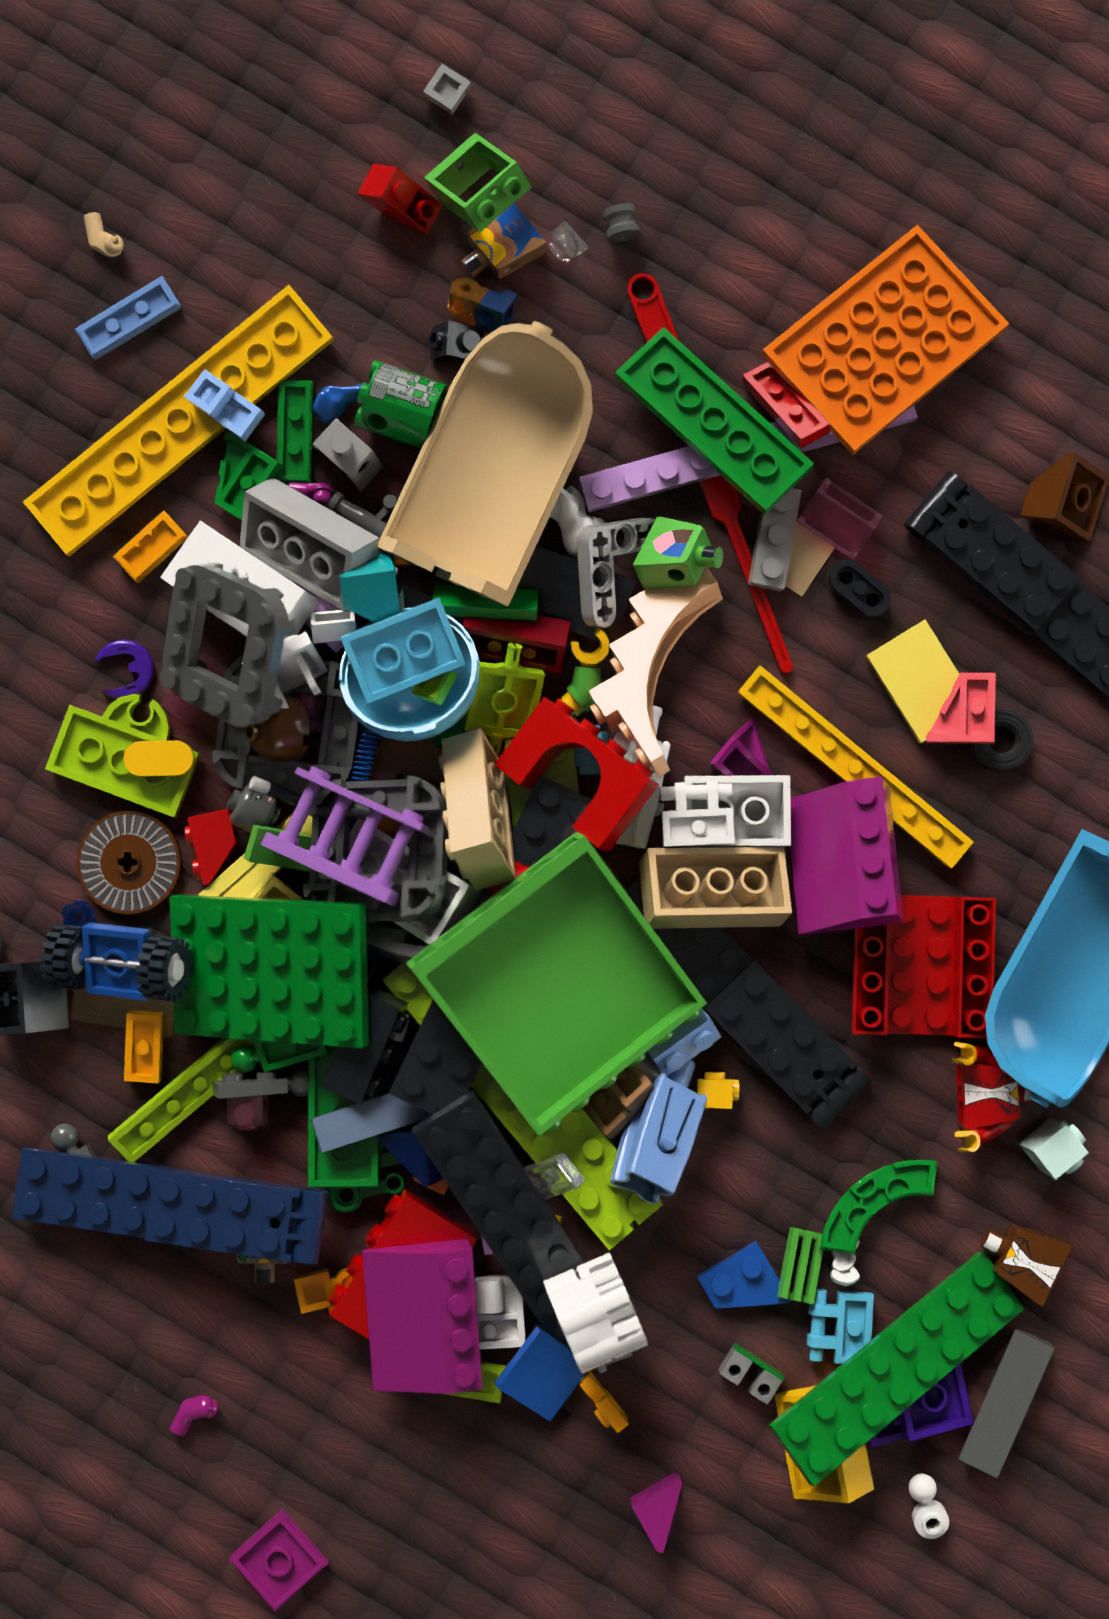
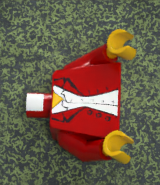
M955 1042L954 1046L961 1048L960 1057L958 1059L952 1058V1062L956 1063L958 1126L965 1130L970 1129L969 1131H956L955 1137H964L965 1140L964 1146L958 1148L959 1152H975L981 1144L993 1140L1009 1129L1013 1120L1020 1119V1103L1036 1102L1028 1098L1031 1093L1030 1090L1020 1085L1000 1068L990 1048Z

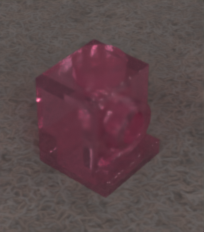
M268 1095L227 1098L228 1125L238 1127V1130H255L259 1126L269 1125Z

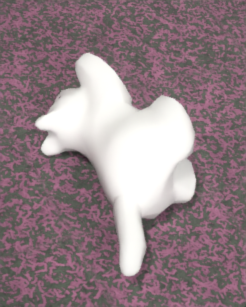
M572 485L566 490L562 489L550 515V518L556 520L560 526L563 544L567 552L578 558L577 537L581 529L589 525L605 523L601 518L586 515L584 499Z

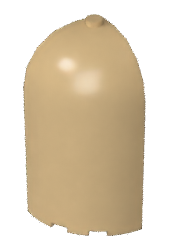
M533 321L532 325L515 323L499 327L484 337L466 357L447 392L378 542L379 549L430 572L436 568L438 570L435 576L459 587L461 585L484 598L507 607L583 446L593 414L591 383L581 360L564 343L551 336L553 332L551 328L536 321Z

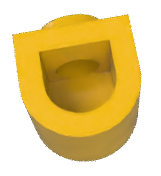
M704 1072V1078L697 1079V1093L707 1096L705 1108L732 1109V1101H739V1080L725 1079V1072Z

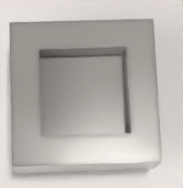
M441 64L424 89L423 94L425 98L453 115L471 88V82L444 64Z

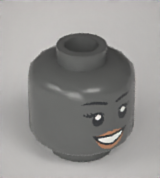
M249 784L241 792L235 789L226 805V808L231 810L229 816L231 824L250 834L253 824L272 828L281 810L277 806L275 798L249 789Z

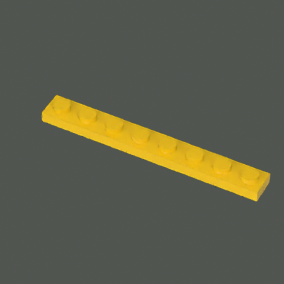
M761 665L737 692L844 782L882 776L889 786L893 822L949 869L954 867L973 844L969 837Z

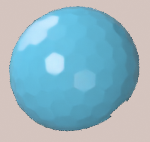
M414 607L403 608V611H402V612H404V611H406V610H409V609H411V608H414ZM446 614L466 665L452 670L458 676L442 706L417 698L411 693L414 685L367 704L345 651L340 664L339 680L346 706L351 714L370 731L382 737L399 741L425 740L438 735L456 724L471 706L479 685V657L473 640L458 621ZM370 621L364 627L374 624L375 622Z

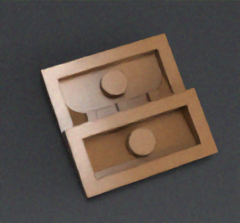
M638 1065L633 1067L627 1066L617 1074L618 1078L611 1086L605 1089L600 1088L589 1096L590 1101L583 1107L605 1136L611 1140L633 1118L654 1087V1084Z

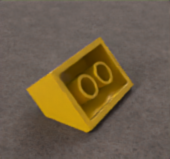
M815 1386L775 1394L778 1417ZM866 1444L815 1486L809 1485L785 1451L795 1499L850 1503L874 1490Z

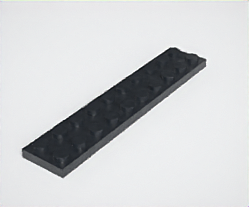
M540 775L512 831L514 861L520 862L524 866H532L577 832L572 826L592 799ZM486 889L484 890L476 909L484 902H486L488 899H490L488 891ZM432 1000L388 1093L431 1114H435L467 1094L482 1063L434 1000Z

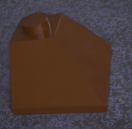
M1069 452L1030 483L1027 495L1023 500L1021 516L1038 527L1090 542L1108 486L1109 476L1077 453Z

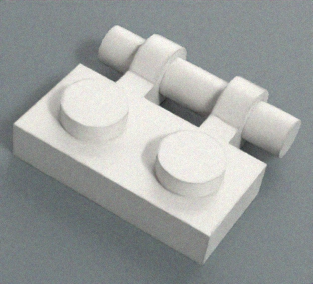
M706 781V785L686 786L685 782L674 783V786L660 787L661 801L675 800V811H662L663 847L735 843L733 808H719L718 798H732L731 784H717V781ZM706 799L707 809L687 810V800Z

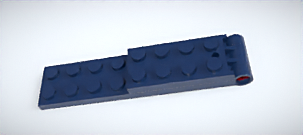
M24 1147L21 1152L12 1218L145 1238V1241L286 1262L318 1264L328 1191ZM274 1218L280 1221V1226L274 1223Z

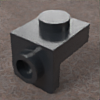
M449 320L434 326L428 339V346L431 349L430 359L439 361L447 358L464 362L466 357L484 338V330L472 325Z

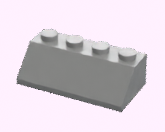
M273 477L245 491L239 547L278 573L345 611L339 576L376 557L379 537Z

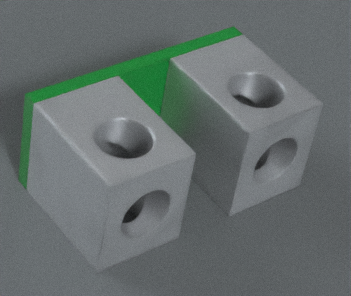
M734 1343L718 1368L720 1374L736 1385H739L753 1362L760 1366V1369L749 1384L748 1390L751 1395L768 1405L784 1379L782 1372L739 1344ZM730 1366H739L736 1371H729ZM760 1385H768V1387L765 1390H758Z

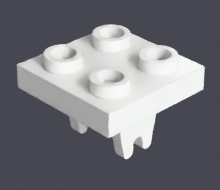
M306 632L300 635H292L286 638L283 643L274 695L283 700L281 706L283 709L289 708L283 692H288L307 682L314 695H317L321 691L315 678L328 672Z

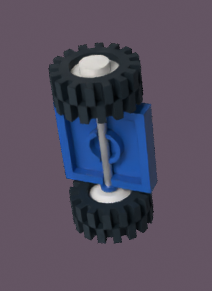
M88 923L82 927L59 924V926L52 928V932L47 933L48 942L43 941L42 944L45 952L44 954L40 953V960H44V963L40 965V971L45 972L42 976L44 981H48L47 984L53 987L81 990L86 985V991L89 994L143 1001L152 999L177 1002L179 997L182 998L185 995L183 989H188L190 985L187 979L192 978L193 972H189V968L193 966V960H189L192 950L188 949V942L182 938L158 935L151 937L150 929Z

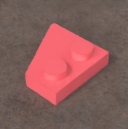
M960 673L952 687V692L940 709V714L931 731L926 736V742L943 744H995L996 673Z

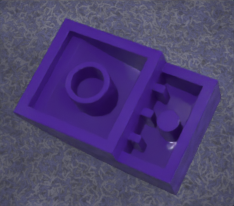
M961 1363L865 1444L873 1448L902 1439L910 1442L974 1424Z

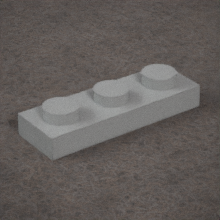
M792 488L765 515L760 514L748 585L778 592L784 590L802 490Z

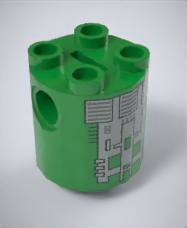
M374 360L368 376L370 383L363 382L358 393L357 403L363 405L357 411L354 427L422 449L447 395V384Z

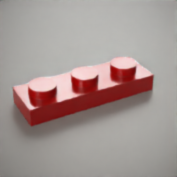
M768 362L743 374V385L800 448L830 433V423L808 400L787 384Z

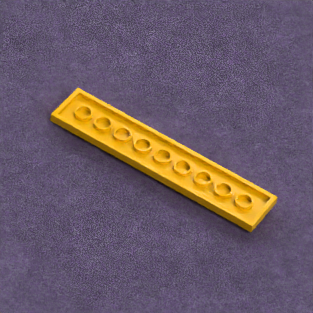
M288 285L30 495L23 503L63 552L70 557L226 429L184 397L204 369L229 385L236 393L256 405L278 387L281 381L289 378L333 342V337L292 287Z

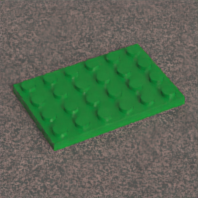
M179 894L170 896L171 937L182 938L188 942V949L192 950L189 960H193V966L189 968V972H193L192 978L187 979L190 985L188 989H183L185 995L182 998L179 997V1001L173 1002L174 1034L364 1048L369 1045L366 903Z

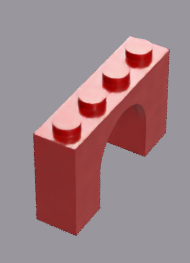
M544 697L494 765L519 785L532 789L538 777L543 775L552 761L562 752L573 748H586L591 751L600 767V785L595 797L572 828L584 835L597 848L610 852L660 784L651 778L654 774L652 769L643 766L638 759L633 764L624 757L628 751L612 739L608 743L598 736L601 730L585 718L582 722L574 718L572 714L575 710L560 698L553 702Z
M404 1188L400 1196L395 1194L387 1204L385 1209L387 1216L381 1225L375 1224L365 1240L368 1243L365 1250L458 1239H468L471 1248H473L478 1239L472 1229ZM355 1254L346 1269V1272L349 1273L342 1285L337 1283L333 1287L327 1298V1302L330 1303L328 1309L330 1317L369 1339L363 1255Z

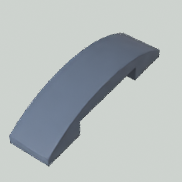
M386 1094L364 1101L361 1104H355L312 1118L311 1122L320 1151L323 1153L427 1119L433 1114L395 1096Z

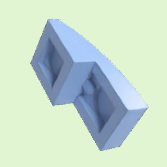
M205 369L184 396L189 402L243 441L248 439L265 415L260 408L236 393L229 385Z

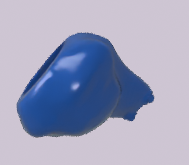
M362 384L348 387H324L317 395L313 404L315 415L323 423H331L345 413L350 404L357 402Z

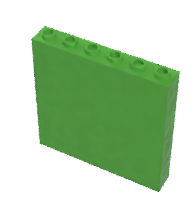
M578 832L572 834L406 963L538 1136L544 1132L547 1134L554 1131L562 1123V1118L572 1110L578 1111L590 1101L589 1096L600 1088L605 1089L611 1086L617 1080V1074L627 1066L633 1067L645 1058L646 1051L655 1044L661 1045L672 1037L675 1028L683 1022L689 1023L701 1013L700 1009L707 1004L584 835Z

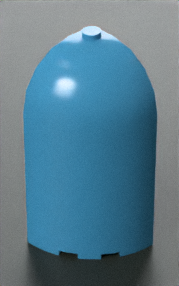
M1083 829L1080 831L994 987L985 1014L987 1043L1000 1068L1020 1085L1031 1091L1028 1096L1029 1099L1045 1108H1048L1050 1102L1058 1107L1067 1106L1091 1077L1109 1046V842Z

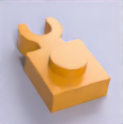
M347 1268L340 1270L332 1278L329 1277L328 1269L293 1277L301 1314L327 1308L330 1305L327 1302V1298L337 1283L342 1285L343 1280L349 1274L346 1272Z
M589 1371L581 1379L580 1386L595 1402L597 1409L594 1413L606 1428L612 1426L619 1433L628 1425V1416L610 1393L602 1387L593 1373Z

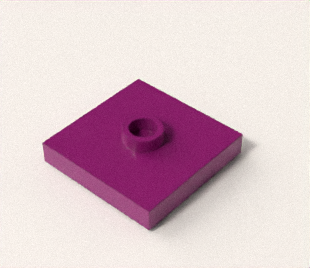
M283 1508L229 1557L231 1563L275 1612L328 1565L329 1562Z

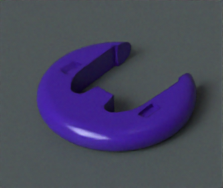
M113 641L104 646L95 658V661H101L104 658L124 654L135 657V661L129 663L128 668L130 673L139 674L138 679L130 685L102 691L104 695L111 699L117 700L120 697L131 694L143 695L152 684L155 672L153 659L147 649L135 641Z

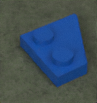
M757 1241L752 1242L697 1275L700 1284L715 1309L786 1304L792 1301L777 1297L780 1280Z

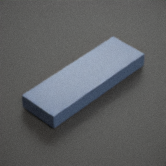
M160 276L75 328L92 358L97 360L182 307L163 276Z

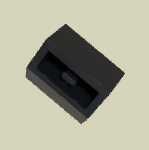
M44 961L0 964V1035L70 1028L68 989L49 986L47 984L48 981H44L42 976L45 972L40 971V965Z

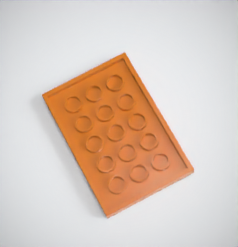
M916 225L762 350L761 355L787 384L808 400L830 423V431L854 455L1003 333L1009 326V323L928 235Z

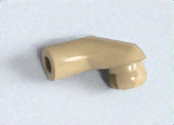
M96 212L85 214L84 222L90 247L107 257H115L121 254L124 242L119 235L113 236L104 231L101 214Z

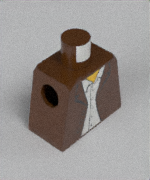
M1015 1224L1009 1226L1005 1236L988 1229L980 1242V1248L995 1255L992 1260L994 1265L992 1270L1041 1306L1044 1305L1073 1247L1060 1238Z

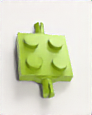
M508 643L505 662L496 664L479 662V685L474 700L464 715L462 725L465 731L481 728L484 734L489 736V742L498 757H500L503 739L514 737L538 706L545 677L542 669L519 665L523 646L515 643V646L513 643Z

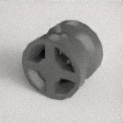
M617 204L602 211L603 220L608 223L606 235L609 242L627 241L640 235V226L635 223L634 219L636 215L634 204Z

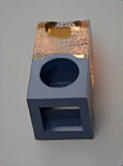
M458 278L451 284L448 311L455 318L492 333L499 327L508 325L512 320L517 294L507 289H504L502 294L483 286L480 287L472 279Z

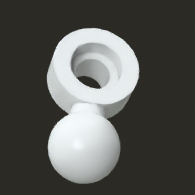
M917 1474L911 1478L908 1486L911 1497L919 1502L913 1509L912 1521L916 1531L922 1537L935 1539L947 1531L949 1517L944 1506L940 1502L933 1500L937 1491L933 1478L927 1474ZM929 1519H937L936 1524L932 1526L926 1525Z

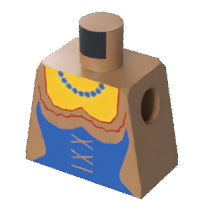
M512 204L481 233L473 227L469 230L467 234L468 242L474 251L465 257L461 264L473 278L488 266L493 274L500 279L545 254L546 241L517 206Z

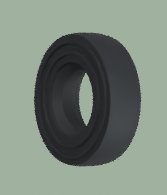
M996 709L995 727H1006L1012 732L1014 736L1013 747L1006 753L995 752L989 744H970V748L976 760L984 767L995 771H1006L1018 767L1027 759L1033 746V733L1029 723L1019 713L1009 709Z

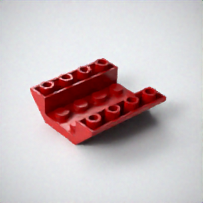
M901 895L904 922L854 929L851 1034L887 1035L889 1033L987 1038L985 1014L994 989L996 898Z

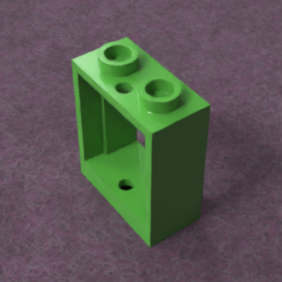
M474 133L424 177L439 202L479 233L532 188L518 163L477 133ZM461 162L460 168H456L457 164ZM490 168L498 173L496 177L466 203L458 197Z

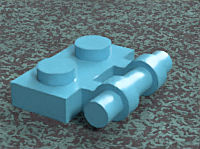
M816 1288L814 1305L809 1304L808 1314L812 1315L811 1333L807 1334V1346L810 1347L809 1360L823 1361L824 1349H834V1363L843 1364L871 1341L874 1295L871 1292L837 1290L836 1304L826 1303L827 1290ZM826 1317H836L835 1336L825 1335Z

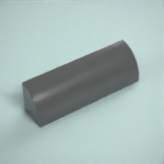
M1014 1330L958 1460L998 1478L1055 1349L1050 1342L1025 1331Z

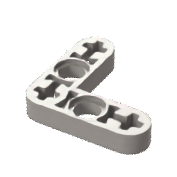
M635 518L583 527L577 537L581 612L583 620L587 625L606 628L614 622L616 617V595L613 556L639 552L656 519ZM619 529H622L624 541L619 547L616 535ZM647 531V536L637 538V532ZM593 557H597L598 561H593ZM596 568L601 573V580L597 586L593 583V573ZM595 592L600 593V596H596Z

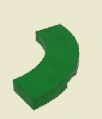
M907 1160L896 1162L870 1172L858 1180L833 1208L825 1224L819 1249L854 1255L864 1226L881 1208L896 1200L907 1197H932L934 1194L937 1161Z

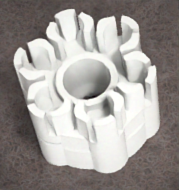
M610 1253L577 1266L575 1271L570 1269L543 1281L582 1374L612 1361L611 1358H620L648 1345Z

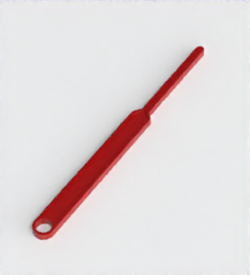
M646 273L634 275L628 283L627 295L645 343L663 327L679 341L655 278ZM639 280L648 281L653 286L652 296L645 300L636 298L632 293L633 284ZM721 475L699 481L711 517L724 524L779 671L783 674H788L792 671L793 664L764 588L748 585L752 556L737 520L742 505L736 489Z

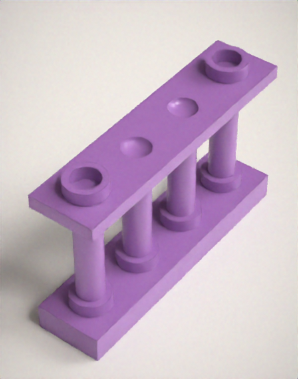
M311 766L309 772L297 767L295 774L308 781L285 832L281 831L278 837L266 832L261 845L395 907L401 894L391 890L393 885L391 879L414 830L429 836L431 829L422 824L424 817L406 808L400 814L328 781L331 776L330 774ZM321 787L338 794L339 797L316 845H311L310 850L307 851L298 846L300 842L298 835ZM353 801L369 808L370 811L347 860L343 859L341 864L337 865L329 861L331 853L328 851ZM384 815L402 824L378 875L374 874L370 880L359 875L362 870L359 866Z

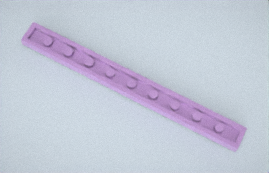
M912 406L887 428L915 421L918 418L915 407ZM777 422L770 423L801 452L840 442L830 431L829 434L800 448ZM688 446L579 477V483L589 513L717 477L720 474Z

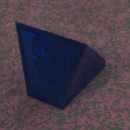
M414 1126L399 1127L381 1133L377 1139L424 1187L444 1179L412 1130Z

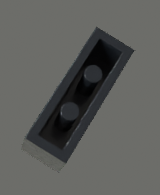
M372 985L369 986V1045L364 1048L338 1046L322 1087L357 1104L363 1103L369 1097L374 1098L383 1078L378 1077L383 1065L387 1066L394 1055L396 1047L392 1043L396 1033L401 1034L407 1024L409 1015L405 1011L409 1002Z

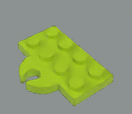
M131 694L118 698L108 706L102 716L69 705L45 769L177 818L201 753L194 751V766L187 774L182 776H136L126 769L123 761L125 750L134 742L169 741L171 725L169 716L163 707L152 699L149 704L150 717L145 722L139 723L133 718V710L142 702L143 696L140 694Z

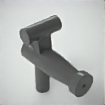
M337 492L331 498L327 508L333 512L337 511L345 519L374 534L380 540L387 525L384 521L391 516L397 499L394 495L385 496L383 499L384 507L374 516L367 510L345 500V496Z

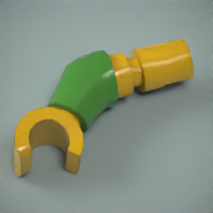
M597 627L595 635L600 639V646L593 653L583 652L579 647V642L571 641L572 652L580 661V664L575 665L572 682L567 687L568 692L561 699L575 710L573 714L576 716L580 715L584 710L586 712L590 711L589 706L593 705L594 701L589 691L602 684L601 667L597 666V663L602 661L608 654L609 639L601 627Z

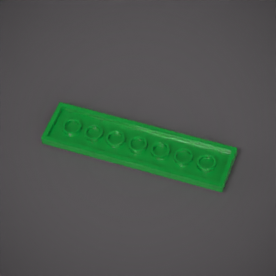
M978 1251L768 1425L809 1485H817L1024 1310V1307L1004 1279L992 1270L994 1265L985 1252Z

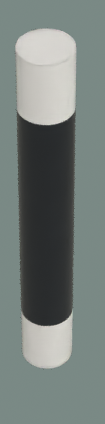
M253 776L249 783V789L273 797L293 807L297 806L302 796L256 776Z

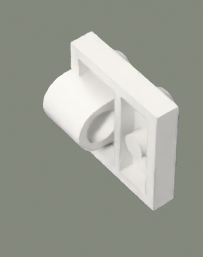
M508 1275L475 1276L480 1349L521 1347L526 1341L522 1295Z

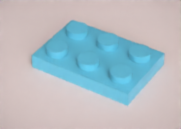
M440 598L340 637L367 704L466 665Z

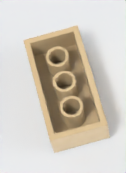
M481 728L442 739L443 754L439 755L438 759L445 778V782L441 783V792L447 803V810L443 811L444 823L449 831V839L445 840L447 854L451 860H456L463 879L468 878L476 891L513 881L516 878L506 774L494 765L499 757Z
M784 847L648 848L639 861L644 918L652 929L781 926L792 914Z

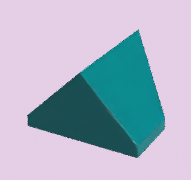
M383 552L339 576L345 610H350L375 623L400 613L396 575L390 553Z

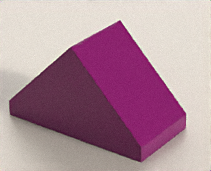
M672 1473L631 1497L632 1509L655 1550L660 1553H664L682 1487L679 1474Z

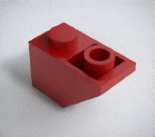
M373 164L358 192V195L381 213L425 235H428L443 204L403 171L394 166Z
M229 809L188 817L189 826L184 828L189 847L194 846L196 860H192L193 872L196 880H201L203 886L210 885L223 873L241 844L238 827L231 824L229 820L231 813Z

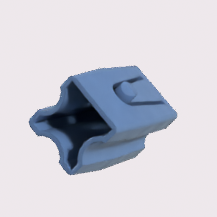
M690 1059L682 1068L668 1076L662 1073L654 1078V1087L633 1118L625 1125L619 1142L610 1183L618 1188L636 1193L640 1199L650 1204L658 1202L660 1195L671 1196L674 1194L689 1159L708 1098L706 1095H699L688 1089L695 1070L693 1060Z

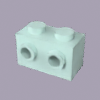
M1051 1117L1018 1142L1036 1167L1054 1179H1057L1064 1172L1070 1174L1077 1170L1084 1163L1082 1158L1089 1153L1082 1145L1086 1141L1085 1137L1073 1124L1069 1125L1064 1120L1060 1122Z

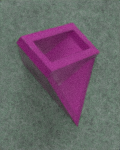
M755 717L733 734L710 762L711 770L719 776L774 775L767 763Z

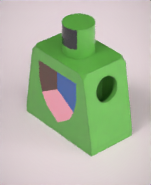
M657 517L633 563V567L643 589L690 587L698 583L705 567L719 568L722 565L723 550L721 547L711 546L706 531L701 525Z

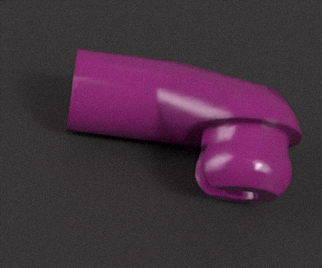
M289 483V487L324 507L328 506L331 498L334 496L332 487L327 483Z
M207 1395L187 1398L181 1404L169 1428L170 1431L179 1436H185L193 1420L204 1417L210 1419L217 1414L219 1408L217 1401L210 1399Z

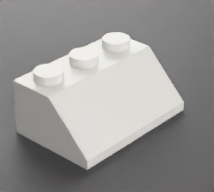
M790 775L684 776L686 786L706 785V781H717V784H731L732 798H718L719 808H733L735 843L683 847L791 846ZM687 800V810L707 809V800Z

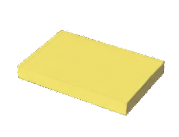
M926 620L921 621L865 656L919 744L926 740L928 732L931 731L940 714V709L945 700L948 699L953 690L952 687L959 676L957 669Z

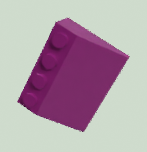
M879 776L846 781L791 798L790 853L798 934L802 936L904 922L890 791L884 778Z
M468 1239L362 1250L373 1391L451 1394L483 1390L473 1253Z

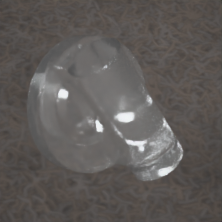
M566 221L562 222L549 234L548 243L550 250L562 261H569L577 255L580 256L588 249V245Z

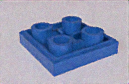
M536 1326L494 1383L499 1390L548 1421H551L586 1373L582 1374L571 1348Z

